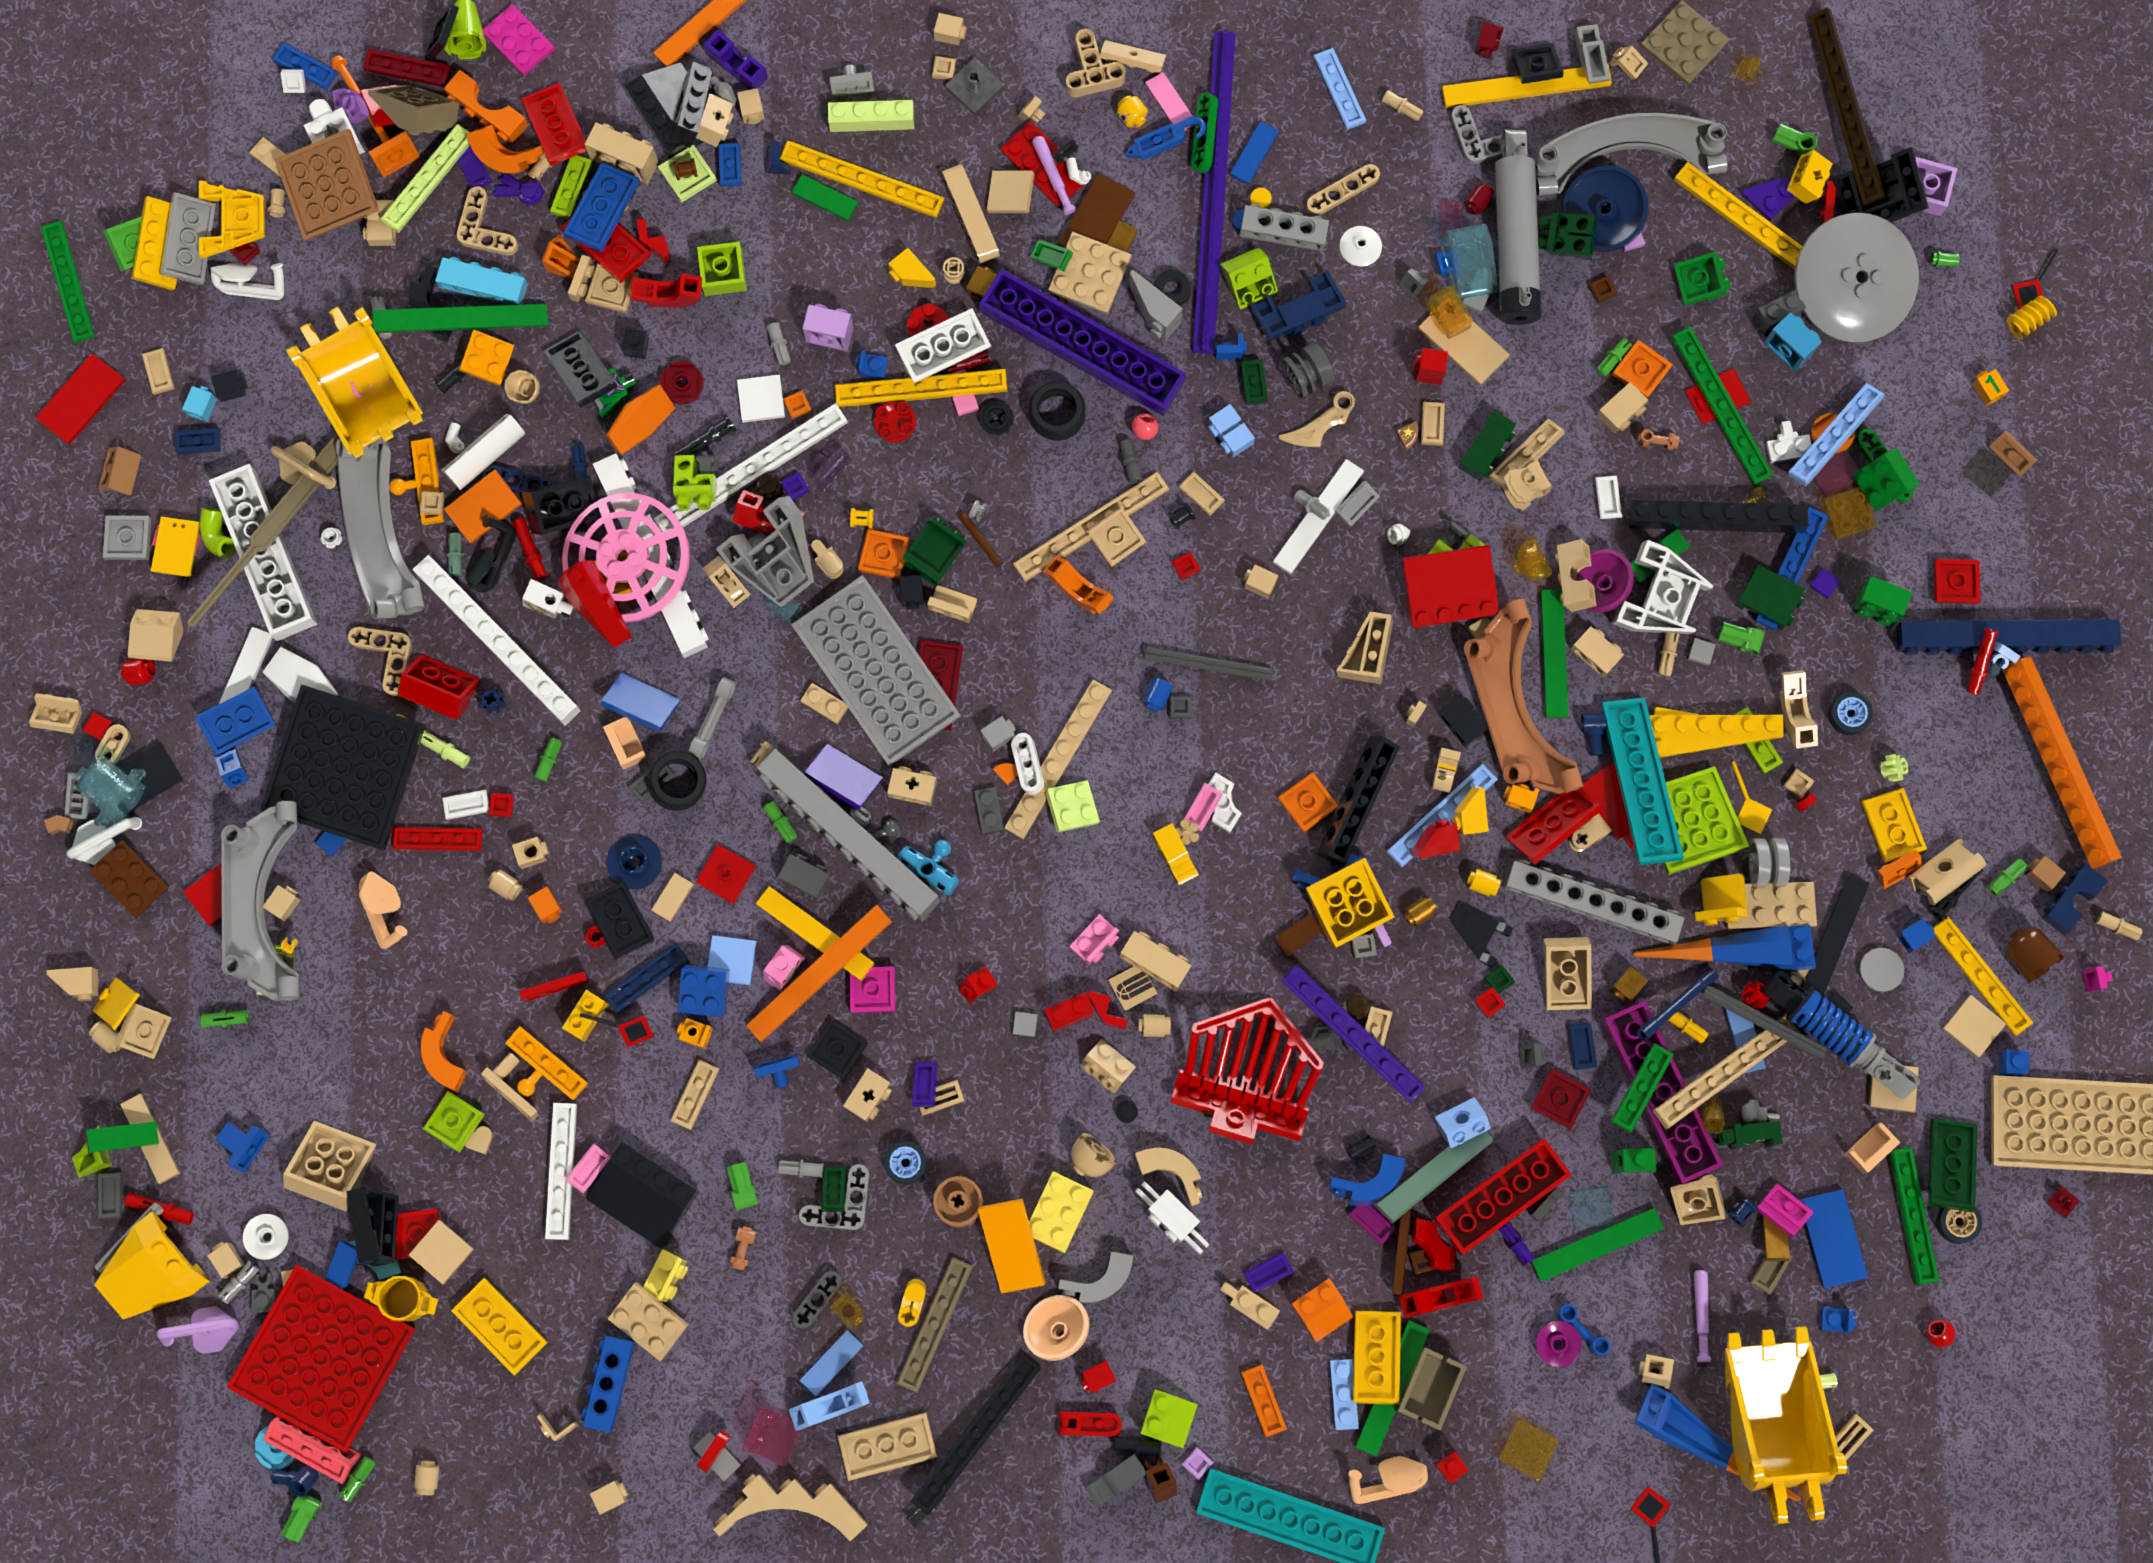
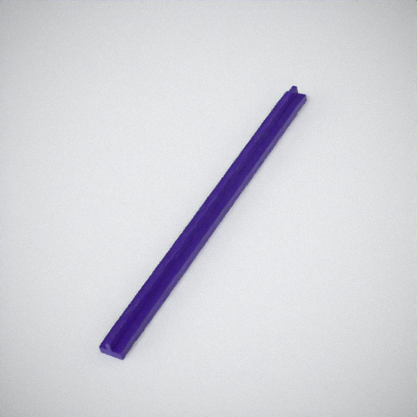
M1224 29L1223 33L1215 32L1211 94L1217 97L1218 108L1212 165L1208 172L1205 173L1193 342V353L1214 354L1236 37V33H1228V29Z

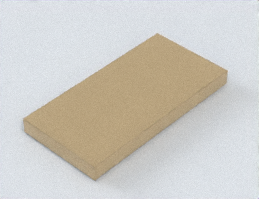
M1448 298L1418 327V330L1441 351H1448V357L1479 386L1510 356L1507 351Z
M927 1413L838 1435L848 1481L937 1458Z

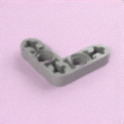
M1463 105L1455 107L1452 111L1451 121L1466 161L1470 164H1479L1502 157V135L1481 141L1469 108ZM1458 112H1461L1462 115L1465 114V116H1464V123H1465V125H1463V126H1461V125H1462L1461 118H1460V117H1457V118H1456ZM1462 132H1472L1473 138L1470 140L1464 139ZM1473 143L1474 151L1479 152L1477 158H1475L1473 155H1469L1471 154L1470 145ZM1490 144H1497L1500 147V151L1493 153L1489 150L1488 146Z
M857 1164L851 1167L848 1174L845 1217H852L853 1213H856L857 1217L861 1220L855 1226H852V1223L849 1221H844L845 1225L840 1226L842 1221L841 1212H836L838 1221L835 1224H828L825 1217L828 1212L822 1213V1224H818V1218H811V1222H807V1218L803 1217V1214L807 1213L808 1209H812L813 1214H819V1210H822V1206L814 1205L804 1206L800 1210V1221L804 1225L845 1230L860 1229L865 1221L869 1184L868 1169L864 1165ZM858 1168H861V1171L865 1173V1177L860 1179V1185L865 1184L864 1189L860 1187L851 1188V1183L856 1184L857 1179L853 1176V1172H857ZM854 1191H860L863 1194V1200L858 1204L852 1203L850 1200V1196Z

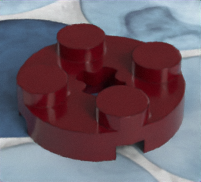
M677 361L672 363L666 371H663L660 385L671 402L685 405L698 400L704 388V379L702 373L692 363ZM681 378L688 382L683 388L676 385L677 382H680Z

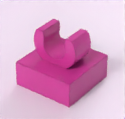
M2104 966L2082 971L2087 993L2108 988L2107 982L2113 981L2111 972L2105 973Z

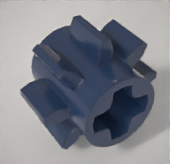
M496 687L493 688V691L484 688L485 693L483 696L478 695L483 702L479 704V707L481 709L486 708L488 715L491 714V711H496L499 714V708L501 706L506 707V704L501 700L505 698L504 693L498 694ZM494 697L496 699V702H491V704H489L488 699L492 700Z

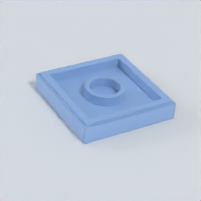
M712 935L708 967L730 969L729 983L750 986L757 941Z

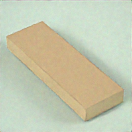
M698 1060L670 1120L671 1122L692 1130L720 1070L719 1068Z

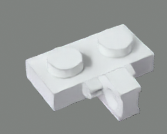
M1790 421L1781 422V425H1779L1781 434L1777 435V440L1766 442L1770 464L1800 459L1812 446L1810 435L1798 436L1797 431L1793 432Z

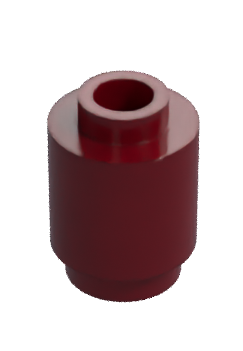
M1486 183L1476 185L1464 201L1467 212L1472 215H1481L1493 199L1494 190Z

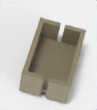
M1424 1347L1419 1354L1396 1412L1414 1420L1420 1417L1418 1422L1441 1431L1467 1366L1450 1358H1445L1442 1362L1440 1360L1443 1359V1355Z

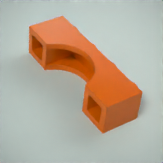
M461 70L444 87L447 94L446 98L460 102L459 105L463 107V112L470 118L474 116L480 120L479 123L483 127L493 125L497 137L503 142L508 140L513 144L528 126L526 118L510 106L500 110H489L482 107L478 103L480 89L476 81Z

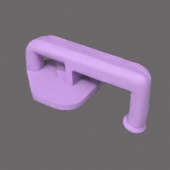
M216 1306L198 1309L192 1314L191 1324L159 1329L157 1337L164 1346H170L173 1344L174 1338L192 1335L194 1348L199 1353L219 1352L237 1332L239 1323Z

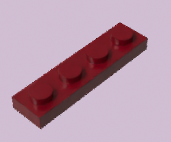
M368 49L363 66L366 72L439 87L447 85L451 72L450 65Z

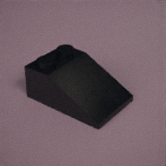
M590 476L521 491L531 533L538 535L571 527L586 508L597 502ZM598 507L592 510L580 524L599 519Z

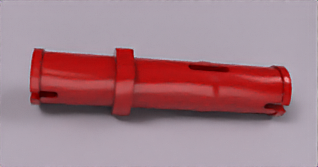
M519 518L512 522L526 556L525 562L530 566L534 580L537 582L543 581L548 575L542 564V555L538 554L526 519Z
M1984 629L1974 667H1971L1970 670L1972 674L1966 689L1969 693L1980 695L1984 678L1988 676L1987 668L1997 635L1999 634L1994 629Z
M131 1192L126 1196L124 1203L126 1207L145 1212L152 1204L158 1203L163 1208V1212L159 1216L164 1217L165 1221L173 1220L188 1226L193 1221V1211L178 1208L173 1203L165 1204Z

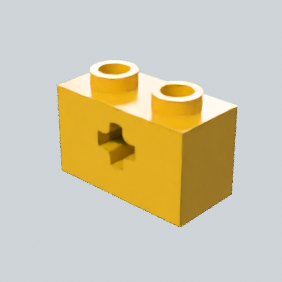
M1815 150L1801 155L1787 191L1805 204L1819 199L1823 193L1825 181L1830 176L1829 171L1833 163Z
M586 990L562 1029L585 1042L597 1021L582 1018L580 1013L600 1018L609 1004Z

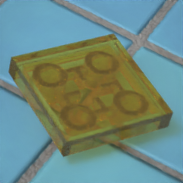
M1860 487L1821 500L1826 515L1829 516L1828 521L1835 540L1878 527L1869 501Z
M1518 1418L1498 1460L1540 1482L1560 1440Z

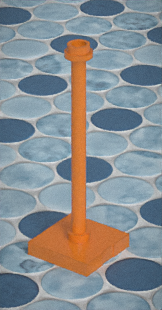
M340 55L332 58V68L340 72L350 90L360 94L359 87L346 68V59ZM367 117L383 143L369 151L383 178L420 158L406 131L390 139L382 126L374 127L370 117Z

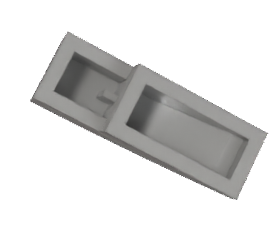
M1598 24L1577 27L1575 31L1576 44L1588 83L1610 81L1603 40L1600 39Z

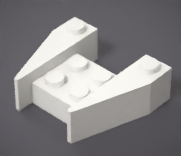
M1649 540L1642 542L1634 563L1656 571L1643 606L1639 607L1624 601L1617 607L1612 624L1636 632H1673L1676 634L1696 632L1695 628L1685 624L1698 590L1707 591L1712 589L1713 585L1669 548Z

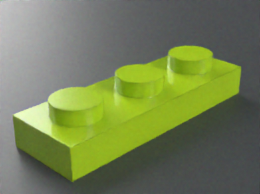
M577 155L569 159L550 210L551 214L570 219L573 216L592 167V160Z
M1747 707V708L1741 710L1740 712L1736 713L1735 715H1753V714L1751 713L1750 709ZM1769 740L1744 744L1763 775L1783 763Z

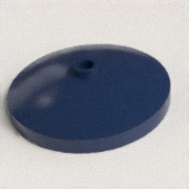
M1616 166L1595 167L1578 176L1568 188L1562 207V213L1596 216L1598 224L1596 236L1593 239L1595 241L1593 251L1598 252L1615 251L1630 244L1643 230L1649 212L1648 197L1641 182L1629 171ZM1606 208H1609L1611 210L1609 213L1603 214V211Z

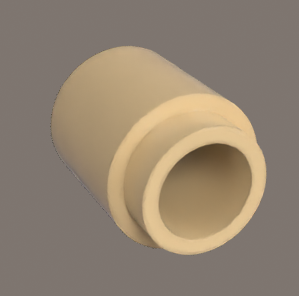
M503 870L494 871L488 879L490 883L489 888L506 900H515L522 890V885L519 884V881Z
M1143 1014V1019H1139L1138 1031L1143 1032V1037H1164L1165 1035H1170V1017L1157 1014Z
M99 1021L91 1028L89 1035L92 1037V1041L106 1052H117L121 1049L120 1046L114 1045L119 1032L112 1029L108 1023Z
M421 1461V1465H416L414 1480L416 1494L434 1495L439 1475V1466H435V1461Z

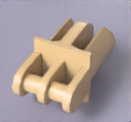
M814 540L811 546L814 554L817 556L814 559L816 565L831 579L840 577L844 570L843 563L834 552L833 547L831 546L829 549H826L820 540Z

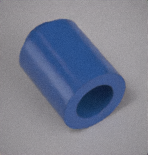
M1154 677L1143 700V703L1146 704L1145 708L1155 713L1158 710L1162 711L1173 689V685L1163 679Z

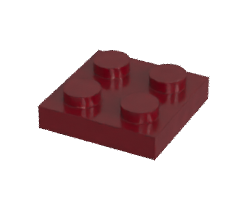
M1551 1068L1530 1109L1571 1130L1591 1089Z

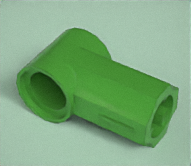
M1781 124L1772 142L1795 151L1798 156L1815 150L1817 138L1812 133H1801ZM1807 143L1810 145V148H1804L1801 144Z
M1724 622L1720 629L1718 641L1739 647L1742 652L1746 650L1751 652L1752 655H1758L1765 633L1756 628L1748 627L1745 629Z
M746 1162L727 1167L736 1210L758 1205L759 1201L755 1195L756 1190L751 1183Z
M308 1494L304 1497L297 1496L291 1508L292 1513L281 1534L299 1543L310 1522L317 1516L316 1511L318 1507L321 1508L322 1502Z

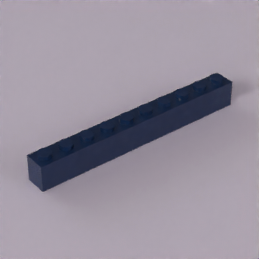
M2120 619L1901 621L1896 626L1898 652H1904L1905 655H1916L1918 651H1926L1927 655H1936L1940 651H1948L1950 655L1961 654L1962 651H1970V654L1974 655L1978 654L1985 628L1998 631L1999 634L1996 641L2017 654L2027 653V650H2035L2036 654L2048 653L2049 650H2057L2059 654L2069 653L2071 650H2079V653H2090L2092 650H2100L2101 653H2111L2121 645Z

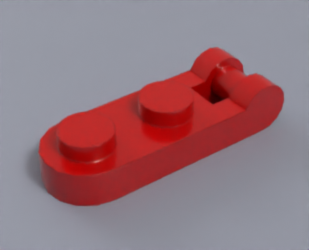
M1058 1411V1418L1061 1419L1058 1435L1115 1436L1122 1428L1121 1419L1113 1413ZM1070 1419H1077L1076 1428H1069Z

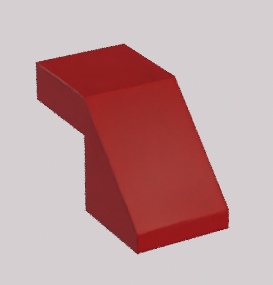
M637 220L641 244L665 263H670L666 237L649 238L646 220Z
M1089 991L1088 999L1103 1025L1125 1030L1128 1019L1107 1014L1111 997Z

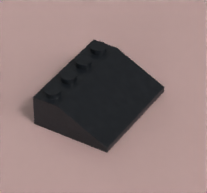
M681 62L643 74L624 85L627 96L668 159L688 148L670 141L673 126L683 100L684 93H682V88L687 74ZM695 138L692 145L696 147L704 141Z
M621 1141L605 1166L587 1201L662 1249L699 1194V1191Z

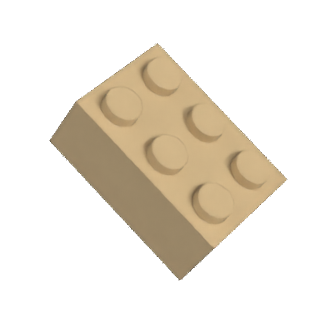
M595 123L585 142V147L592 161L599 164L604 162L639 177L640 181L645 184L649 183L659 163L651 143L645 140L638 141L627 132H617L612 126L605 123L603 125Z

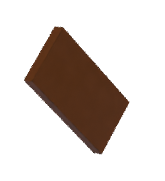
M1098 173L1057 245L1066 248L1072 232L1107 245L1118 222L1121 221L1135 197V192Z

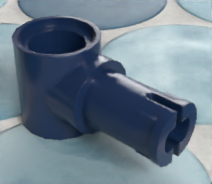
M1605 713L1581 714V722L1584 724L1582 732L1586 733V737H1588L1590 756L1603 755L1602 735H1604L1603 732L1606 731L1607 726Z
M307 1465L302 1466L299 1471L292 1470L291 1472L274 1469L270 1476L272 1484L286 1485L293 1494L304 1497L319 1478L317 1471Z

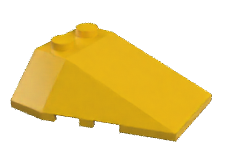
M154 1211L150 1212L132 1227L94 1284L123 1320L191 1296L211 1281L199 1265L195 1263L192 1266L164 1233L167 1227Z

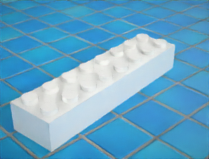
M250 464L209 480L239 558L250 547V536L272 511L257 472ZM280 534L266 551L257 552L244 568L268 631L276 641L318 625L282 534Z

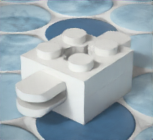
M323 99L315 100L310 104L309 111L313 121L305 124L304 127L312 143L350 129L359 154L365 152L342 107L332 112L329 104Z
M1143 1182L1141 1186L1156 1200L1154 1203L1139 1188L1135 1190V1193L1150 1206L1147 1211L1150 1214L1148 1219L1157 1227L1161 1224L1166 1229L1164 1234L1173 1243L1176 1240L1181 1243L1184 1239L1201 1255L1203 1250L1188 1236L1190 1233L1205 1248L1209 1246L1208 1242L1194 1230L1200 1221L1169 1190H1166L1159 1196L1146 1182Z

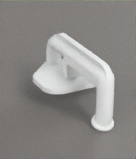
M231 263L211 267L213 285L226 294L280 300L284 296L282 263H277L270 267L274 273V286L247 283L246 281H249L257 272V266L252 264Z
M138 817L124 819L109 828L100 820H91L77 829L73 846L67 851V857L95 865L116 846L112 839L113 837L130 828L138 830L142 826V820Z

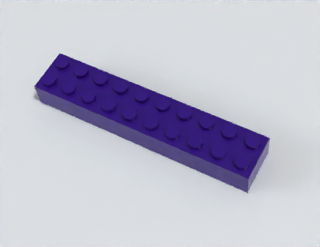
M1003 269L999 271L979 303L980 313L1163 417L1185 383V372Z

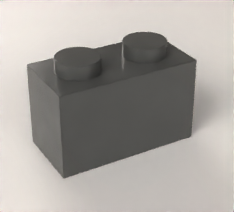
M1794 290L1758 308L1753 317L1763 334L1772 331L1790 312L1800 317L1806 306L1799 299L1797 291Z
M790 854L778 875V879L819 900L831 878L827 873L828 869L819 864L813 866L807 863L809 859L800 854L796 856Z

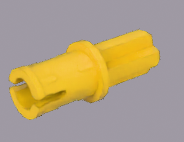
M1677 1012L1668 1020L1681 1029V1033L1685 1032L1699 1043H1703L1708 1037V1032L1692 1022V1018L1688 1019L1680 1012Z

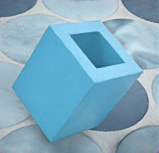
M192 386L182 410L188 416L208 422L217 398L209 388L203 386L196 388Z

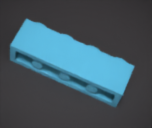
M450 257V259L442 258L435 280L439 288L507 305H522L528 286L524 276L519 273L511 272V274H508L496 267L488 269L475 262H470V264L464 263L455 257Z

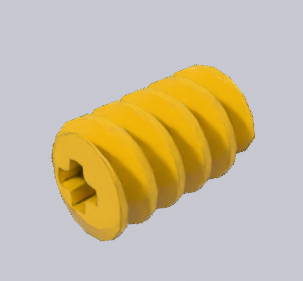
M2037 296L2027 305L2021 307L2020 310L2008 316L2006 320L2007 326L2015 338L2022 340L2023 335L2028 336L2030 331L2034 332L2037 329V326L2041 327L2044 322L2050 321V317L2054 318L2057 316V311L2047 298Z

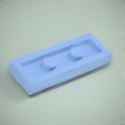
M1353 1359L1330 1361L1335 1430L1359 1429L1357 1403H1353Z

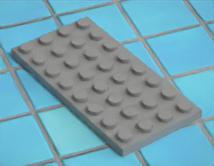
M863 575L792 624L794 630L889 767L961 717Z

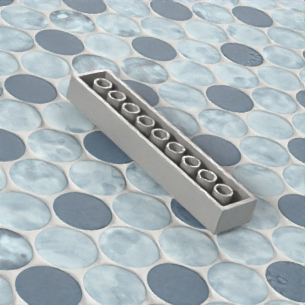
M776 749L757 767L760 773L758 777L767 788L771 789L774 787L777 796L785 804L789 801L791 803L790 806L793 808L792 810L799 817L803 818L806 816L809 825L817 833L821 830L824 833L825 840L831 846L835 847L838 845L841 854L849 862L854 860L857 869L867 877L870 874L873 877V883L881 891L886 889L889 892V898L895 904L900 906L902 903L905 906L906 913L913 920L916 921L918 918L920 921H923L940 903L939 897Z

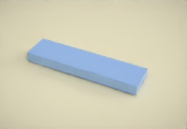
M1331 48L1315 54L1313 58L1346 130L1366 123L1364 114L1334 49Z

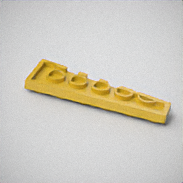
M1649 715L1660 758L1783 738V715Z

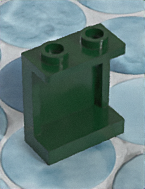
M930 517L925 527L902 557L900 563L916 574L922 575L923 579L936 587L967 541L962 533L957 530L952 531L946 527L947 524L942 519Z
M1758 564L1735 607L1741 610L1747 608L1779 625L1778 629L1782 631L1785 626L1790 627L1795 618V615L1792 613L1796 607L1800 608L1805 599L1802 596L1805 588Z

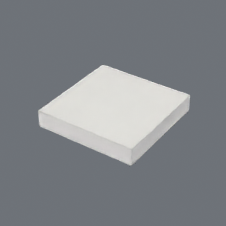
M780 375L737 380L742 423L785 417Z

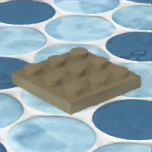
M1681 0L1641 43L1640 47L1689 86L1728 44L1730 39Z

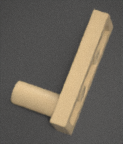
M509 1053L493 1071L487 1067L481 1073L482 1079L533 1122L538 1116L537 1110L503 1081L520 1062L512 1053Z

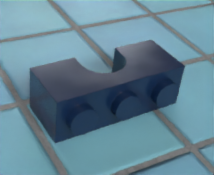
M2087 864L2080 868L2076 866L2068 876L2071 878L2067 885L2063 884L2056 892L2058 897L2055 902L2050 901L2043 910L2046 914L2042 919L2063 935L2069 933L2083 915L2073 906L2074 895L2079 894L2091 900L2098 895L2108 881Z

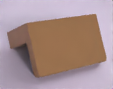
M121 447L108 448L98 489L106 492L116 491L127 496L131 495L141 455Z

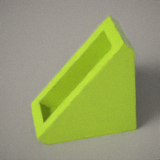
M87 1142L80 1152L72 1157L78 1178L112 1166L108 1151L88 1153Z

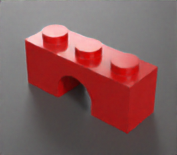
M743 490L737 501L732 522L767 535L772 534L776 530L763 512L762 503L764 497Z

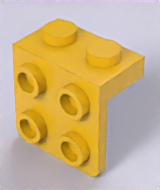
M1742 874L1702 879L1701 888L1704 911L1695 912L1696 921L1704 922V926L1718 925V921L1736 923L1739 922L1738 919L1748 918L1745 881Z

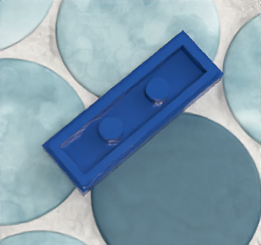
M282 43L272 59L273 62L288 70H303L306 80L325 90H328L338 74L336 70L285 43Z
M1260 121L1230 176L1249 185L1276 139L1279 130Z

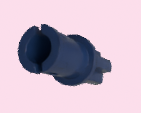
M575 444L571 447L573 458L571 468L574 469L576 479L588 476L587 468L589 465L586 463L584 445Z

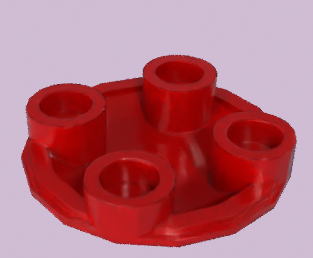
M890 401L876 409L874 427L877 434L883 440L891 443L902 442L913 434L916 427V416L913 409L906 402Z

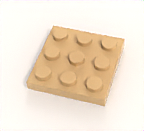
M1072 232L1066 249L1071 250L1073 255L1064 272L1056 270L1048 291L1108 315L1132 254Z

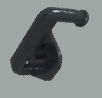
M484 515L482 524L485 528L489 526L502 532L496 549L478 547L473 552L466 569L468 587L481 593L488 592L498 583L516 538V531L513 527L498 519L489 517V515ZM487 574L484 584L480 581Z

